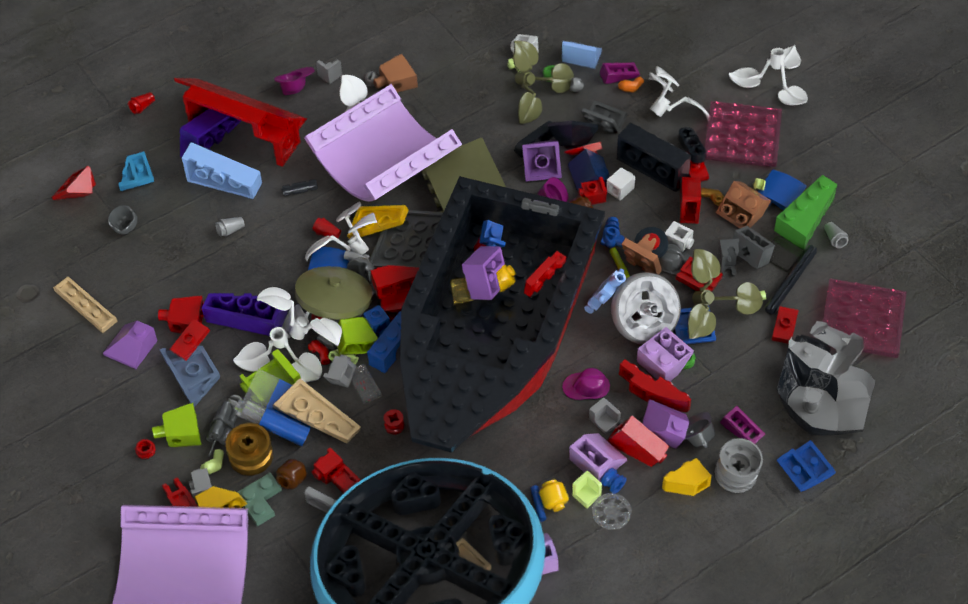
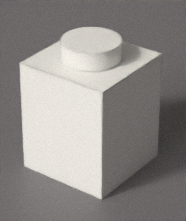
M622 167L607 179V192L620 201L635 187V176Z

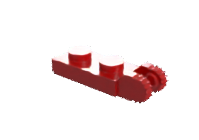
M178 477L173 479L175 487L178 488L177 491L172 493L166 483L162 485L172 506L198 507L186 486L182 485Z

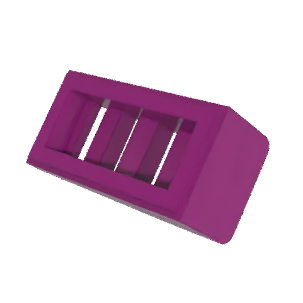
M603 63L600 70V76L604 84L640 76L635 63Z
M735 406L720 421L727 430L739 439H746L754 444L765 435L738 406ZM740 422L743 424L742 427L738 426ZM745 428L750 429L747 433L743 431ZM754 432L756 436L751 439L749 436Z

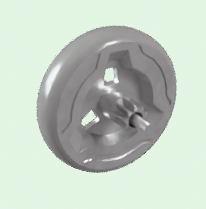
M643 272L628 277L618 286L612 298L611 315L615 327L623 337L637 344L646 343L665 327L673 332L680 318L681 304L676 289L666 278L655 273ZM642 291H647L648 299L642 300ZM658 312H661L659 318H658V317H654V315H655V316L658 315ZM635 313L639 314L640 318L634 321L632 316Z

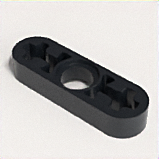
M547 121L516 144L514 152L523 158L522 145L548 141L554 137L548 128V123L552 122Z
M690 127L680 128L678 140L684 151L691 155L690 161L694 163L704 162L706 160V149L694 129Z

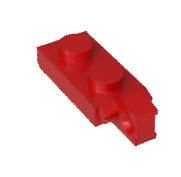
M556 251L551 258L548 257L526 280L524 294L530 297L534 292H538L542 288L543 282L546 279H551L556 268H562L566 262V256Z

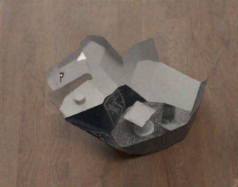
M816 321L810 333L835 348L837 353L831 355L829 352L808 342H795L791 337L777 392L788 415L812 436L863 432L875 380L868 372L852 366L864 349L863 338L855 333L848 335L828 326L825 322Z

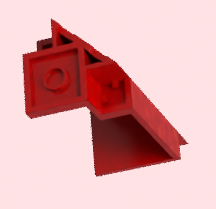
M174 78L175 82L190 87L183 94L188 122L207 109H212L252 124L254 137L273 143L276 163L282 167L300 144L299 129L307 118L200 79Z

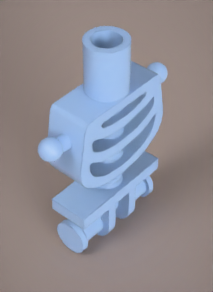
M623 269L615 270L602 282L588 300V305L584 307L586 312L591 314L594 312V309L597 311L601 304H604L611 298L618 286L626 280Z

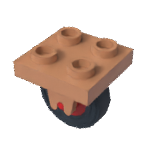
M646 227L636 235L634 242L625 238L622 247L627 262L633 266L637 264L642 267L644 272L659 275L662 271L659 258L668 249L666 234L659 228Z

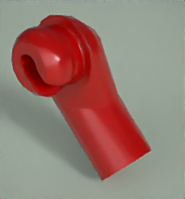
M312 340L308 344V350L312 353L316 351L319 353L322 365L329 364L328 347L318 340Z

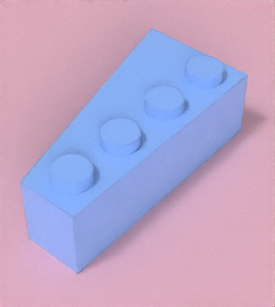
M192 142L182 156L187 182L254 199L262 184L260 171Z

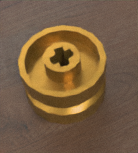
M246 423L233 428L227 435L225 441L230 465L236 472L247 476L258 475L271 465L273 450L270 436L265 428L259 424Z

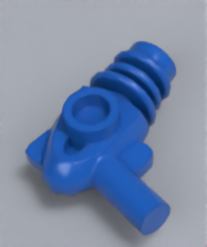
M609 217L602 232L601 244L607 248L615 246L623 248L624 236L620 235L618 219L616 217Z

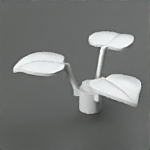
M795 45L786 49H772L771 57L767 59V63L760 74L753 68H741L729 73V77L734 83L742 87L751 88L760 84L759 78L763 77L768 66L771 65L773 69H781L784 90L778 93V99L782 103L801 105L808 100L807 94L802 88L798 86L788 88L786 86L784 68L792 69L798 67L801 63Z
M658 66L655 68L656 75L651 72L649 73V80L658 81L663 86L660 97L650 107L653 112L661 117L666 110L670 112L672 108L685 101L700 108L709 122L710 116L705 108L689 97H684L669 106L670 101L664 96L668 89L673 92V89L670 87L672 82L678 87L679 84L671 75ZM660 77L666 78L668 80V84L665 81H663Z
M341 75L340 99L344 105L349 106L346 109L348 111L366 98L367 87L361 79L355 76Z
M361 202L343 211L336 221L339 222L345 218L350 227L348 233L352 232L354 235L348 240L349 245L333 235L326 236L315 242L308 249L305 255L306 261H308L312 253L332 240L345 247L348 251L352 250L361 255L366 253L369 248L360 237L357 229L368 224L377 223L375 214L370 213L352 226L349 216L358 210Z
M270 287L264 289L258 295V301H263L279 310L290 309L291 321L289 325L292 327L289 334L292 338L302 340L309 329L312 328L337 346L339 345L342 335L341 326L327 318L320 320L315 318L309 324L307 318L310 313L308 311L304 317L299 316L294 320V301L290 300L291 295L285 290Z
M299 304L294 306V320L299 316H305ZM290 310L282 328L276 327L271 330V341L268 342V350L264 344L252 342L246 345L238 356L233 359L234 363L241 369L255 372L270 362L267 355L271 353L273 346L280 349L285 347L295 361L291 365L300 374L301 379L305 383L316 381L322 375L321 363L314 354L306 352L298 359L289 347L288 339L291 337L289 331L292 327L289 325L291 321Z

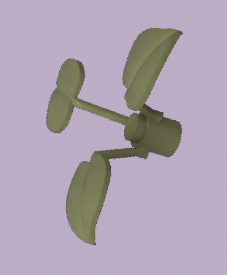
M516 40L514 41L513 62L519 72L515 75V81L528 91L520 98L518 120L519 124H525L536 120L542 112L541 100L535 97L536 93L528 86L532 85L535 80L552 81V90L557 93H563L570 89L571 79L574 77V74L567 64L558 63L551 71L552 78L535 77L529 71L532 70L531 65H535L538 62L536 47L529 42Z
M693 250L692 275L699 283L706 284L700 287V291H696L692 296L695 306L692 307L688 318L689 339L708 336L714 331L716 318L707 306L714 300H737V311L746 315L753 314L761 308L763 303L761 293L750 282L742 283L737 287V296L714 297V294L710 290H706V288L713 282L712 278H716L720 274L719 261L712 253L706 250Z

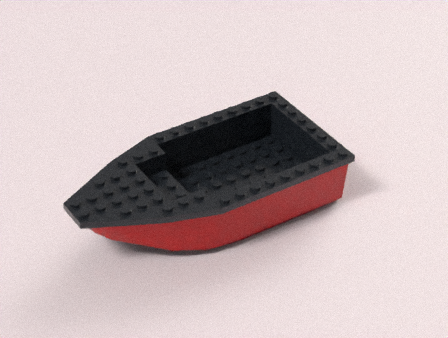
M459 176L401 310L400 365L411 442L451 453L469 437L517 410L541 387L556 358L592 261L597 236L605 217V211ZM523 198H529L531 201L538 200L547 202L549 205H559V213L557 216L549 215L548 212L543 214L534 212L532 209H522ZM485 220L503 225L501 241L506 242L504 247H501L504 262L506 266L511 265L516 272V275H514L515 283L504 292H498L492 300L471 299L467 289L465 274L462 270V264L474 253V246L481 236L483 221ZM556 251L566 256V262L562 268H556L554 275L551 279H546L543 282V286L538 292H534L530 297L524 294L526 280L548 257L551 258Z

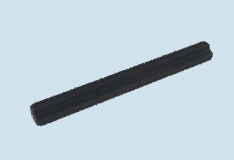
M809 245L765 306L766 313L770 315L775 313L816 255V247Z

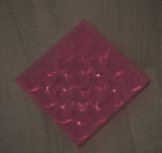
M711 101L705 144L706 159L776 167L782 109Z
M829 279L823 322L848 335L855 333L861 336L864 342L862 352L898 358L907 292Z

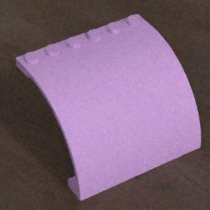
M392 84L304 137L317 159L332 178L351 195L363 201L378 199L462 145L453 129L439 138H435L421 127L400 101V96Z
M121 506V558L112 604L242 603L247 562L248 508Z

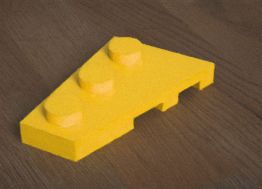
M406 205L360 206L355 214L352 226L366 215L374 213L377 223L368 224L357 229L360 237L403 225L409 209ZM352 232L347 234L349 239L354 236Z

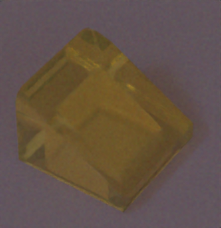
M466 278L452 279L450 281L454 304L473 301L467 289Z

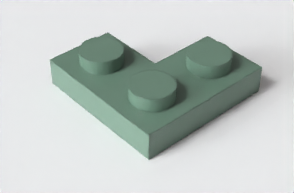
M271 473L238 491L247 503L243 507L248 508V514L257 527L275 516L274 511L266 500L282 491L281 486Z

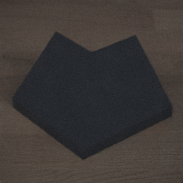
M571 120L548 123V128L560 146L574 145L582 147L589 143L598 130L599 125Z

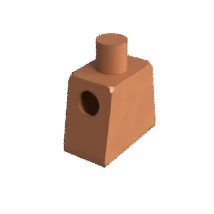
M403 54L382 64L379 67L380 77L373 79L377 89L383 86L387 87L390 84L393 85L396 92L418 87L417 75Z

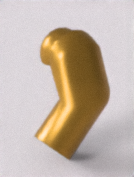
M702 188L701 197L710 198L715 205L720 206L724 196L719 190Z

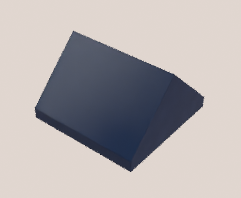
M585 148L568 163L577 193L578 188H581V183L599 180V177H603L607 187V179L610 178L602 156Z

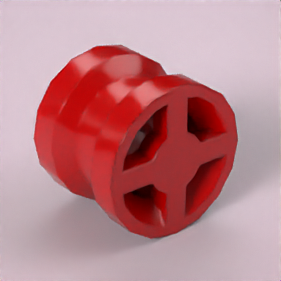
M392 409L384 415L385 430L389 434L396 435L404 430V417L399 410Z

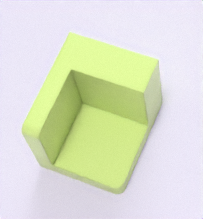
M588 471L573 483L572 496L584 507L588 508L601 497L602 483Z

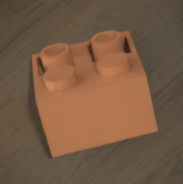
M733 181L716 213L738 228L745 226L751 228L763 216L771 200L745 183Z

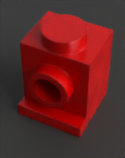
M599 177V180L581 183V188H578L579 196L587 197L592 205L605 203L607 189L603 177Z
M331 448L327 449L328 454L317 459L314 469L311 471L318 481L322 480L326 485L331 482L329 476L344 465L343 459Z

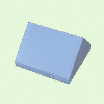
M563 41L562 62L595 69L602 48Z

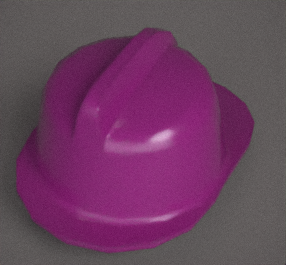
M313 67L300 68L290 73L279 75L274 80L280 83L284 95L296 94L304 88L305 78L311 75L315 69Z
M555 177L549 178L537 193L540 196L565 202L568 201V192L565 185Z
M588 368L566 377L562 388L564 394L574 400L598 399L607 395L610 390V383L601 371L595 368Z

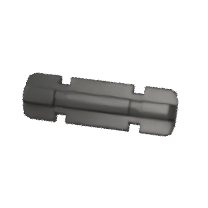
M523 198L522 209H532L534 212L543 214L548 212L549 215L557 216L559 213V205H549L547 202L538 200L531 201L529 198Z

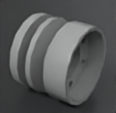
M732 439L726 442L721 448L714 470L715 478L719 485L725 490L734 493H742L751 489L756 483L762 467V452L757 445L746 439Z

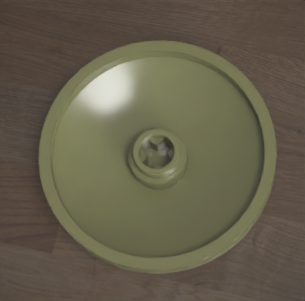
M324 266L310 269L297 279L295 298L303 309L316 316L327 319H348L358 316L368 309L372 300V288L363 276L352 270L342 267Z

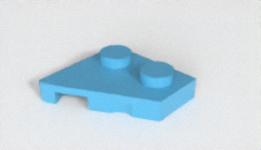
M145 152L127 156L126 166L122 171L123 177L121 182H119L120 191L154 182Z

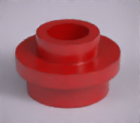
M143 439L137 443L135 452L139 458L148 459L155 454L156 447L152 441Z

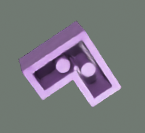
M480 246L462 264L471 299L492 300L500 291L496 273L505 264L501 246Z

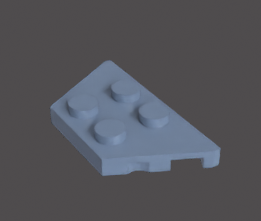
M198 346L187 361L171 352V350L167 351L166 348L160 349L162 357L188 402L193 403L195 407L220 379L219 372L204 347Z

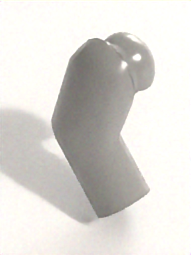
M348 250L344 254V259L349 261L358 257H364L369 260L371 258L368 254L361 255Z

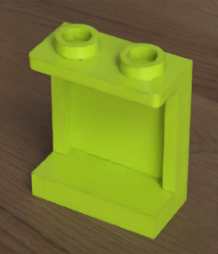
M279 349L272 352L273 360L247 378L243 374L239 376L242 382L240 386L246 394L249 392L252 395L250 398L255 406L258 407L260 405L264 411L279 379L291 385H294L301 379L300 374Z

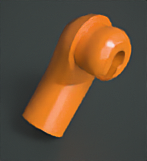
M638 76L634 81H620L618 88L625 92L633 93L644 83V79Z

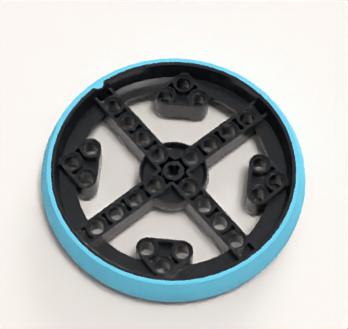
M426 458L401 462L381 469L365 477L347 490L334 503L322 520L313 542L310 557L311 582L319 604H357L352 597H359L366 590L359 550L353 545L345 546L351 533L396 555L398 569L368 604H405L420 585H433L444 580L487 601L485 604H529L542 577L545 560V541L542 527L534 508L523 493L508 479L484 466L472 462L448 458ZM439 489L463 492L435 526H424L408 531L371 512L379 505L391 499L394 511L398 515L431 510L441 504ZM488 504L499 513L490 517L488 523L496 561L502 566L512 564L506 579L459 556V548L456 542ZM451 598V599L442 600V601H437V602H432V603H428V604H463V603H462V601L459 600V599Z

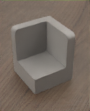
M338 59L326 65L320 60L316 62L318 76L327 83L331 84L342 75L341 61Z
M604 397L589 409V420L603 433L607 434L619 424L621 412Z

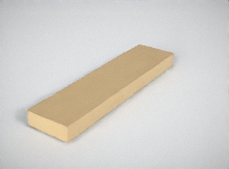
M70 277L65 278L53 287L59 296L102 333L118 322L114 315Z

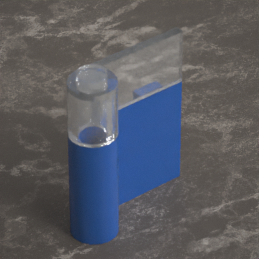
M258 368L243 400L239 399L234 408L237 411L236 415L251 423L259 424L266 430L301 447L310 431L309 425L273 408V404L293 385Z

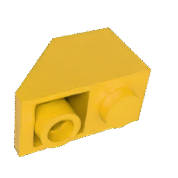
M695 458L692 461L683 463L676 471L668 472L663 478L662 489L666 492L694 496L710 486L712 475Z
M214 486L195 496L199 507L241 508L247 505L244 498L238 492Z

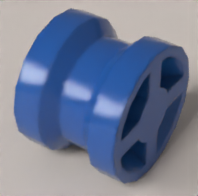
M611 468L604 474L601 483L604 487H609L610 492L616 494L625 485L626 477L619 475L616 469Z

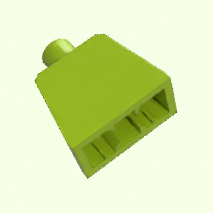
M364 317L340 319L338 322L342 328L340 343L337 346L339 355L365 354L378 339Z
M193 403L163 413L164 425L152 427L154 439L166 437L169 447L201 445Z

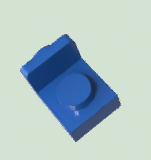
M489 220L483 221L479 243L486 246L504 247L506 242L501 241L503 225Z
M380 305L364 313V318H366L379 338L390 324L389 316Z

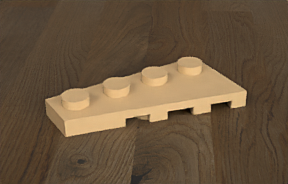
M299 379L273 404L274 409L345 443H348L361 428L302 379Z

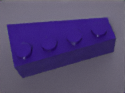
M207 109L180 128V157L184 155L191 142L211 150L209 148L214 143L219 144L222 141L225 132L229 134L242 120Z
M209 293L202 306L205 321L208 323L270 336L273 328H282L289 310H279L263 301H258V296H252L251 293H244L242 296H234L233 293Z

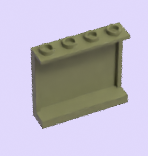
M482 137L459 146L421 170L424 179H428L430 182L427 186L431 194L435 193L436 197L433 199L437 208L441 207V212H444L459 176L506 187Z

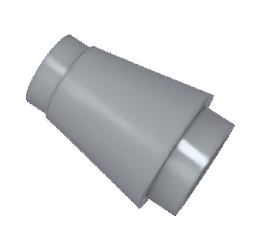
M242 217L220 219L215 226L220 237H227L245 227Z
M829 222L824 226L832 246L842 248L848 243V234L833 222Z

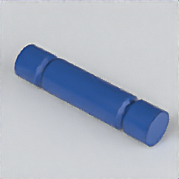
M534 485L530 489L537 517L542 522L547 518L539 495V487Z

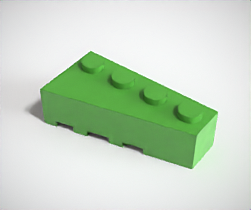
M824 175L819 177L776 217L774 231L804 251L816 227L819 226L822 217L826 214L835 198L837 184Z

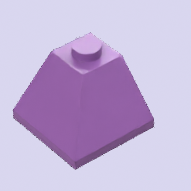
M557 140L522 145L525 181L545 180L551 177L562 178L559 143Z
M139 321L125 324L103 352V355L137 369L157 342L154 328Z
M649 400L642 424L667 445L677 449L685 439L689 420L686 414Z

